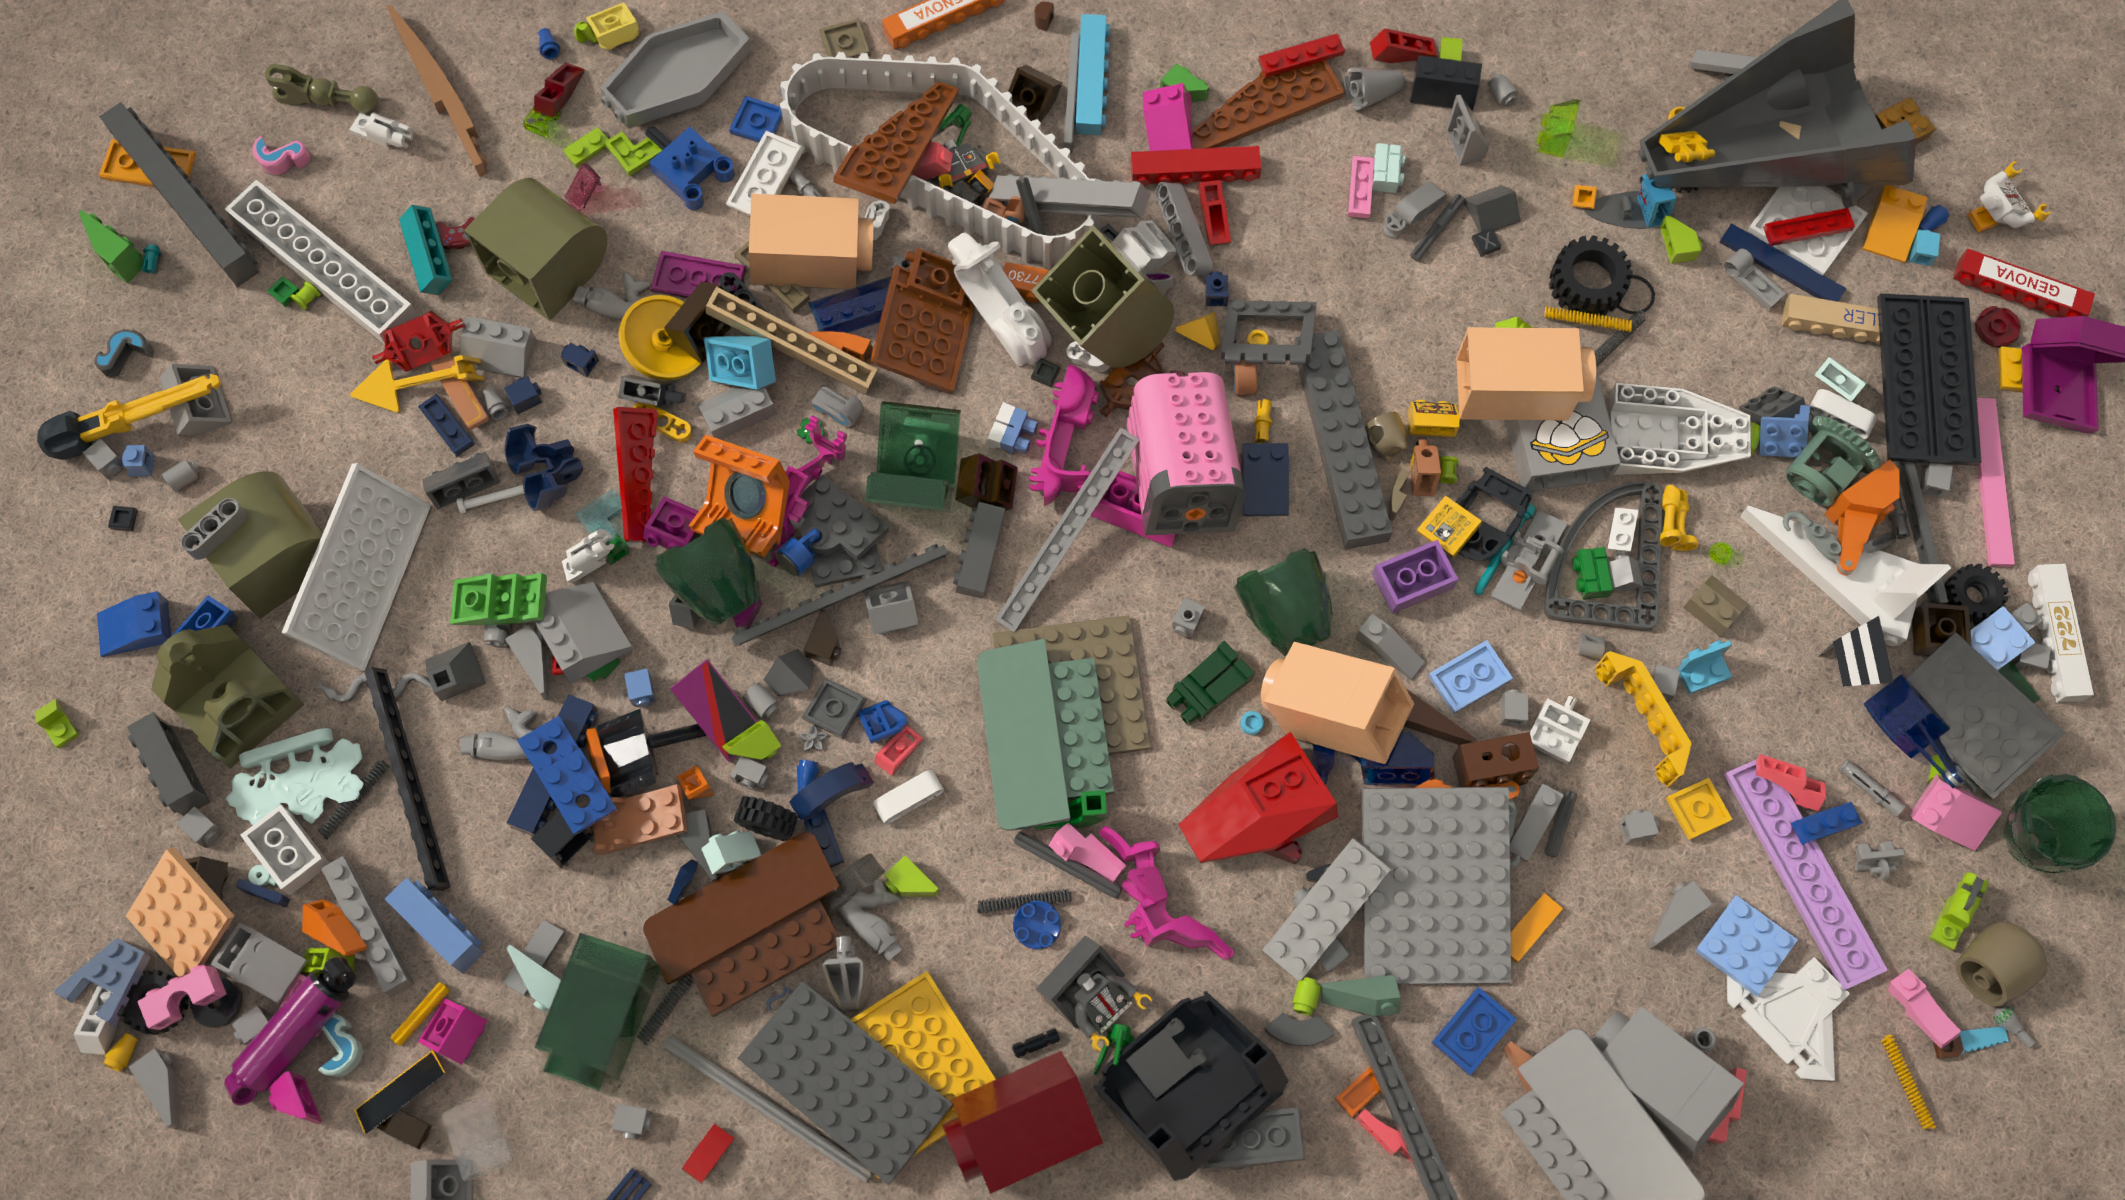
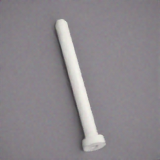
M523 485L468 500L463 498L456 500L460 513L464 514L467 513L466 509L522 495L524 490Z

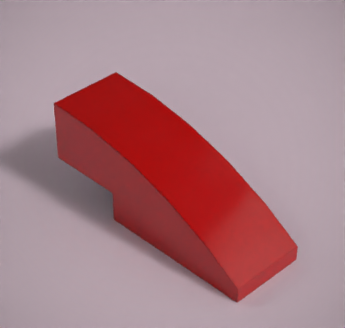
M1221 180L1200 182L1198 184V192L1209 246L1231 243Z

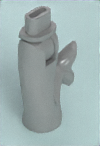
M624 273L627 302L609 289L603 287L593 288L592 286L587 288L578 286L573 301L601 315L622 319L628 308L636 301L642 299L638 294L649 288L651 284L646 281L635 282L630 274Z
M504 708L508 721L518 738L533 731L527 728V724L537 714L536 711L527 710L519 714L513 708ZM484 731L478 733V735L472 733V736H462L461 755H471L472 758L479 757L491 760L527 758L516 739L497 731Z
M875 878L871 894H867L852 885L833 901L846 923L868 945L878 951L879 955L883 954L888 961H891L903 951V948L897 942L899 938L895 935L890 924L880 916L862 909L901 902V898L898 895L886 891L884 883L879 878Z

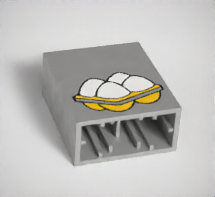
M1597 371L1592 400L1589 403H1577L1569 420H1505L1520 485L1532 492L1610 481L1621 464Z

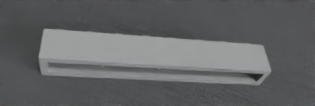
M1011 174L1007 176L997 175L989 198L1007 206L1011 197H1020L1016 185V180L1019 177ZM1029 175L1024 176L1029 179L1039 212L1142 218L1151 195L1144 188V185L1137 181L1128 183L1119 180L1109 182L1100 179L1091 181L1082 178L1073 180L1064 177L1054 179L1046 176L1041 178Z

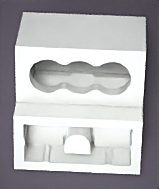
M1152 220L1140 221L1136 227L1124 228L1113 241L1144 274L1153 273L1172 260L1177 254L1175 246Z

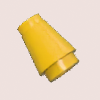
M125 1033L104 1056L106 1059L103 1064L121 1073L124 1068L128 1067L138 1039Z

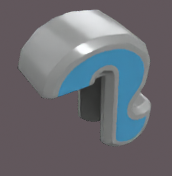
M826 386L821 387L811 401L812 406L818 412L829 415L834 421L846 427H852L864 411L862 402L855 395L852 394L848 400Z

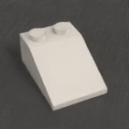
M1912 564L1907 570L1902 567L1892 576L1895 580L1891 584L1886 581L1876 590L1879 595L1873 601L1894 620L1948 572L1951 567L1948 564Z

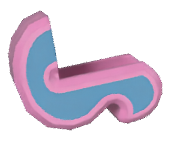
M262 136L257 138L253 145V153L256 160L266 173L272 175H280L287 172L294 163L297 168H302L310 162L311 156L302 142L297 140L271 152Z

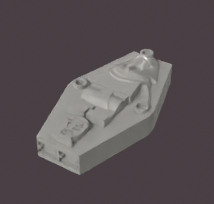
M724 11L654 32L637 46L600 87L602 96L600 100L606 109L610 108L616 120L619 123L623 122L627 128L700 106L712 96L750 53V38Z

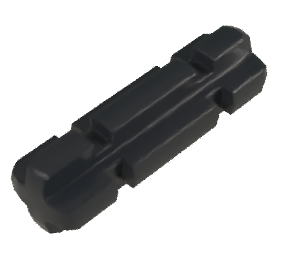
M1056 1029L1046 1031V1034L1041 1033L1026 1039L1024 1043L1018 1042L1013 1044L1012 1049L1014 1055L1019 1058L1026 1055V1052L1031 1053L1047 1047L1049 1043L1052 1045L1059 1042L1060 1037Z

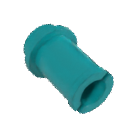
M148 244L143 249L145 256L141 270L145 273H151L152 271V274H156L158 258L162 255L160 247Z

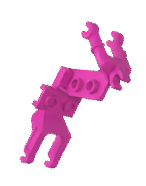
M813 415L809 418L810 423L805 426V429L810 431V438L813 441V446L818 449L819 455L799 469L788 466L785 472L790 484L780 546H776L772 554L773 559L768 563L773 567H777L779 564L776 558V550L788 539L793 538L795 534L790 519L800 523L810 502L801 498L805 487L821 476L825 462L831 464L832 459L843 460L846 455L845 441L847 434L839 430L837 438L833 442L821 435L820 419ZM764 494L758 499L761 503L764 502Z

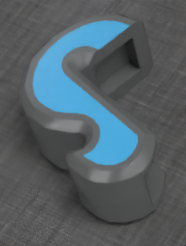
M123 329L116 331L109 337L107 353L98 352L94 363L106 377L111 378L119 375L132 351L153 357L154 350L141 333L135 330Z

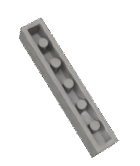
M342 856L322 867L321 870L344 915L367 945V950H363L384 993L393 997L413 986L414 983L351 861Z

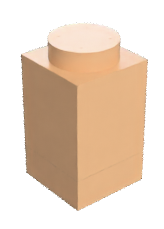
M752 194L749 235L751 285L773 284L774 286H783L787 284L791 286V284H797L799 287L856 289L857 271L872 272L874 218H858L859 199Z
M1468 327L1456 357L1459 419L1569 420L1577 403H1589L1594 395L1596 384L1595 354L1591 347H1580L1579 328Z
M1297 642L1293 643L1286 658H1279L1270 665L1265 674L1261 689L1263 708L1265 711L1272 713L1285 735L1291 731L1295 739L1386 764L1414 706V702L1395 668Z

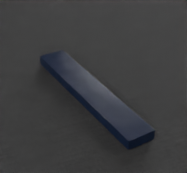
M1732 223L1719 241V243L1735 252L1739 249L1747 250L1753 256L1754 263L1816 298L1838 302L1846 290L1844 286L1824 275H1820L1805 264Z

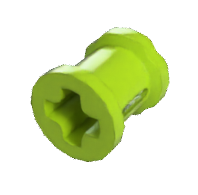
M305 281L304 287L297 294H292L290 297L299 307L307 310V305L314 298H319L321 294L312 284Z
M1453 456L1440 457L1441 475L1439 482L1445 484L1457 483L1456 466L1459 464V459Z

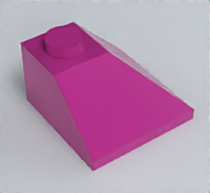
M287 1071L269 1087L271 1093L269 1101L274 1110L277 1109V1111L315 1124L322 1122L305 1077Z

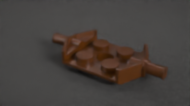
M1162 342L1140 361L1125 367H1115L1104 381H1100V388L1107 399V403L1100 410L1102 415L1104 414L1105 417H1108L1109 413L1116 408L1130 409L1135 386H1130L1126 383L1128 378L1134 377L1140 381L1153 374L1165 373L1157 357V354L1165 346Z

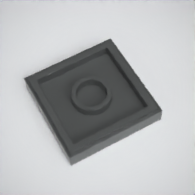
M825 678L802 718L843 740L865 704L866 698Z

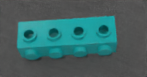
M411 205L399 218V222L421 293L439 295L453 280L430 207Z

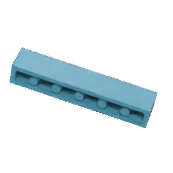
M1081 14L1076 134L1101 135V127H1106V114H1102V109H1106L1107 96H1103V91H1107L1108 78H1104V72L1108 73V60H1104V55H1109V42H1105V37H1110V24H1106V15Z

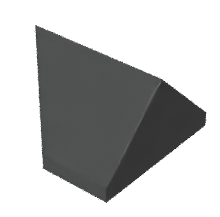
M799 649L779 656L763 680L778 696L810 689L814 665Z

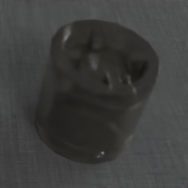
M963 179L958 181L950 191V193L980 207L985 198L983 190L979 191Z

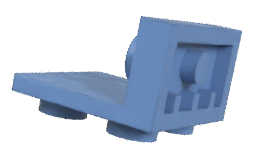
M1801 405L1800 414H1795V418L1762 417L1759 454L1761 456L1797 457L1808 444L1810 405Z

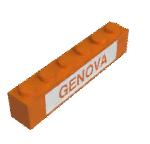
M925 0L882 19L883 32L894 50L905 48L911 42L918 39L923 40L929 34L943 31L947 26L961 23L966 18L972 15H979L990 7H997L1005 0Z

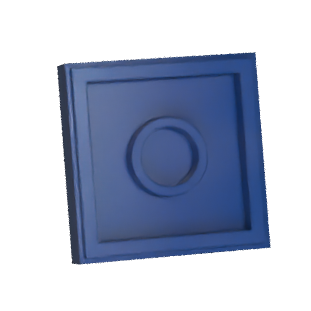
M745 96L729 129L730 134L759 143L766 131L773 134L776 133L783 118L781 107Z

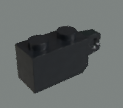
M624 375L621 377L618 398L655 406H672L673 401L685 402L686 393L675 391V386L670 382L636 375Z

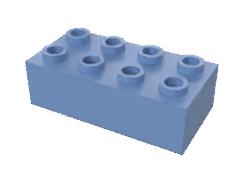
M406 878L385 898L451 966L461 973H464L484 953L480 948L482 942L465 929L464 924L454 917L419 881L412 882Z

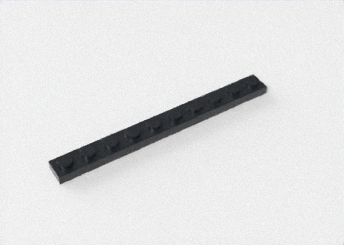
M370 667L364 670L367 678L366 683L370 689L373 707L379 719V728L383 733L386 743L385 748L390 757L392 772L398 785V793L402 798L405 809L404 813L408 819L411 837L416 846L417 858L421 863L424 882L428 890L443 891L451 886L387 669Z

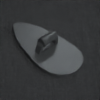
M1639 191L1622 192L1601 197L1595 200L1594 209L1585 208L1587 215L1603 223L1625 228H1648L1637 199Z

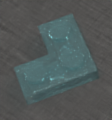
M611 489L575 513V515L589 534L599 529L606 530L612 536V539L609 540L610 542L615 538V534L618 533L609 520L622 512L621 498L614 489Z

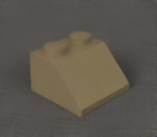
M1711 575L1683 608L1720 637L1748 604Z

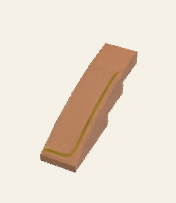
M449 353L430 362V365L435 372L452 368L455 365V361ZM454 377L440 380L469 431L489 421L487 414L466 380Z

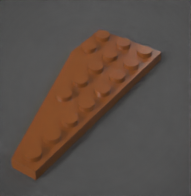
M940 81L923 93L922 98L916 102L912 101L908 104L906 110H900L879 126L877 132L873 135H867L861 144H855L851 147L835 173L833 182L896 204L957 98L959 88Z

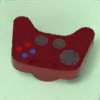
M470 217L464 225L448 227L443 222H437L436 227L442 247L445 249H462L471 246L464 230L475 218Z

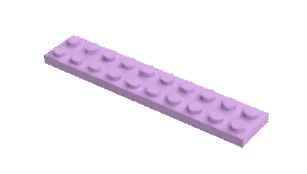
M1756 760L1724 774L1725 779L1835 979L1841 984L1843 989H1849L1888 971L1817 842L1813 841L1802 845L1791 823L1803 817L1789 792L1776 783L1757 776Z

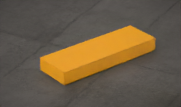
M1545 893L1542 894L1511 931V959L1516 963L1519 962L1563 910L1560 905Z

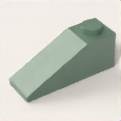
M1394 975L1322 983L1321 1000L1324 1004L1372 1016H1388L1400 1013L1401 997Z

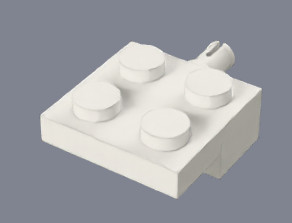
M1568 696L1564 706L1547 698L1530 731L1532 743L1535 749L1568 765L1590 719L1572 711L1577 702L1576 698L1572 700L1573 697Z

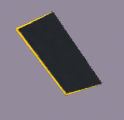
M433 1050L354 1109L365 1135L445 1074Z

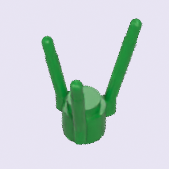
M959 104L943 120L938 131L940 129L944 130L950 123L956 127L963 126L956 142L957 146H960L965 132L971 124L969 120L972 115L971 111L965 105Z
M1113 1024L1111 1032H1107L1106 1036L1109 1046L1112 1042L1111 1045L1116 1047L1113 1062L1115 1066L1118 1065L1121 1048H1126V1044L1128 1046L1134 1040V1036H1131V1027L1121 1024ZM1103 1046L1093 1071L1094 1075L1098 1074L1109 1046Z

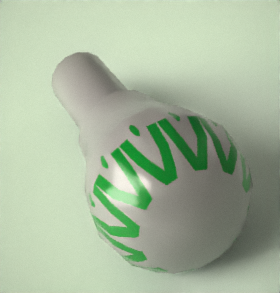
M2000 1006L1994 1011V1021L1997 1025L2015 1034L2028 1048L2035 1044L2036 1041L2023 1029V1025L2014 1009L2008 1006Z

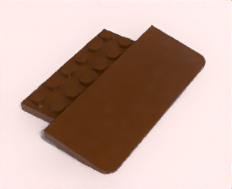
M802 832L683 898L676 905H671L651 916L644 923L643 931L665 983L670 985L691 973L711 1016L715 1017L837 948L836 938L840 936L821 899L841 889V886L816 837L810 832Z

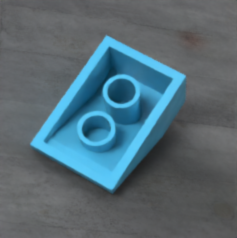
M756 336L704 338L710 381L757 390L776 382L770 339Z

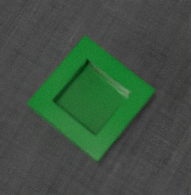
M284 276L267 290L269 295L284 307L292 301L290 296L300 291Z

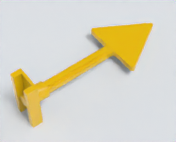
M460 355L454 357L455 365L452 368L400 380H394L391 361L385 360L350 393V396L394 412H400L397 390L453 377L472 382L484 381V376L477 375L475 364L481 363V360Z

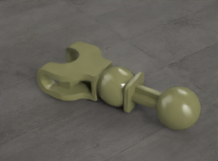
M272 64L265 70L264 75L268 84L274 87L273 96L281 104L298 106L302 103L311 104L313 101L317 105L330 104L332 108H335L337 101L350 103L356 111L364 114L373 112L378 106L377 93L368 86H359L353 91L339 89L337 82L334 80L332 83L324 78L313 80L310 75H305L290 66ZM274 73H280L282 74V79L273 78L271 76ZM282 91H285V92H286V95H284V96H283V95H279V94H280Z

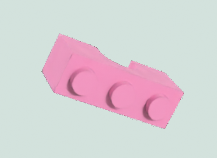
M204 964L198 965L190 970L191 973L183 977L171 979L167 986L146 993V997L139 1000L138 1004L147 1027L162 1030L182 1019L179 1004L187 994L190 996L192 1004L206 1006L225 996L226 991L217 968Z

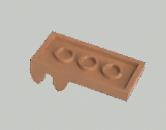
M676 784L626 799L611 797L610 799L617 808V811L593 825L595 838L593 851L595 854L605 855L688 832L681 786Z

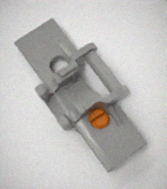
M1538 510L1523 538L1520 537L1521 533L1516 531L1512 537V545L1509 551H1504L1501 557V564L1506 567V570L1491 598L1521 611L1535 584L1545 585L1547 583V576L1558 556L1563 554L1564 549L1557 545L1568 523ZM1544 554L1548 557L1540 572H1538L1533 567L1539 556Z

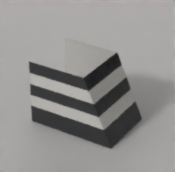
M1879 616L1833 641L1819 654L1821 655L1834 647L1843 687L1894 683Z

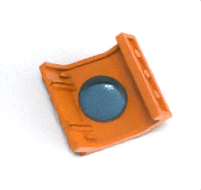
M705 435L693 450L695 457L711 462L706 501L689 524V527L692 531L765 557L774 544L780 546L790 484L785 470L778 459Z

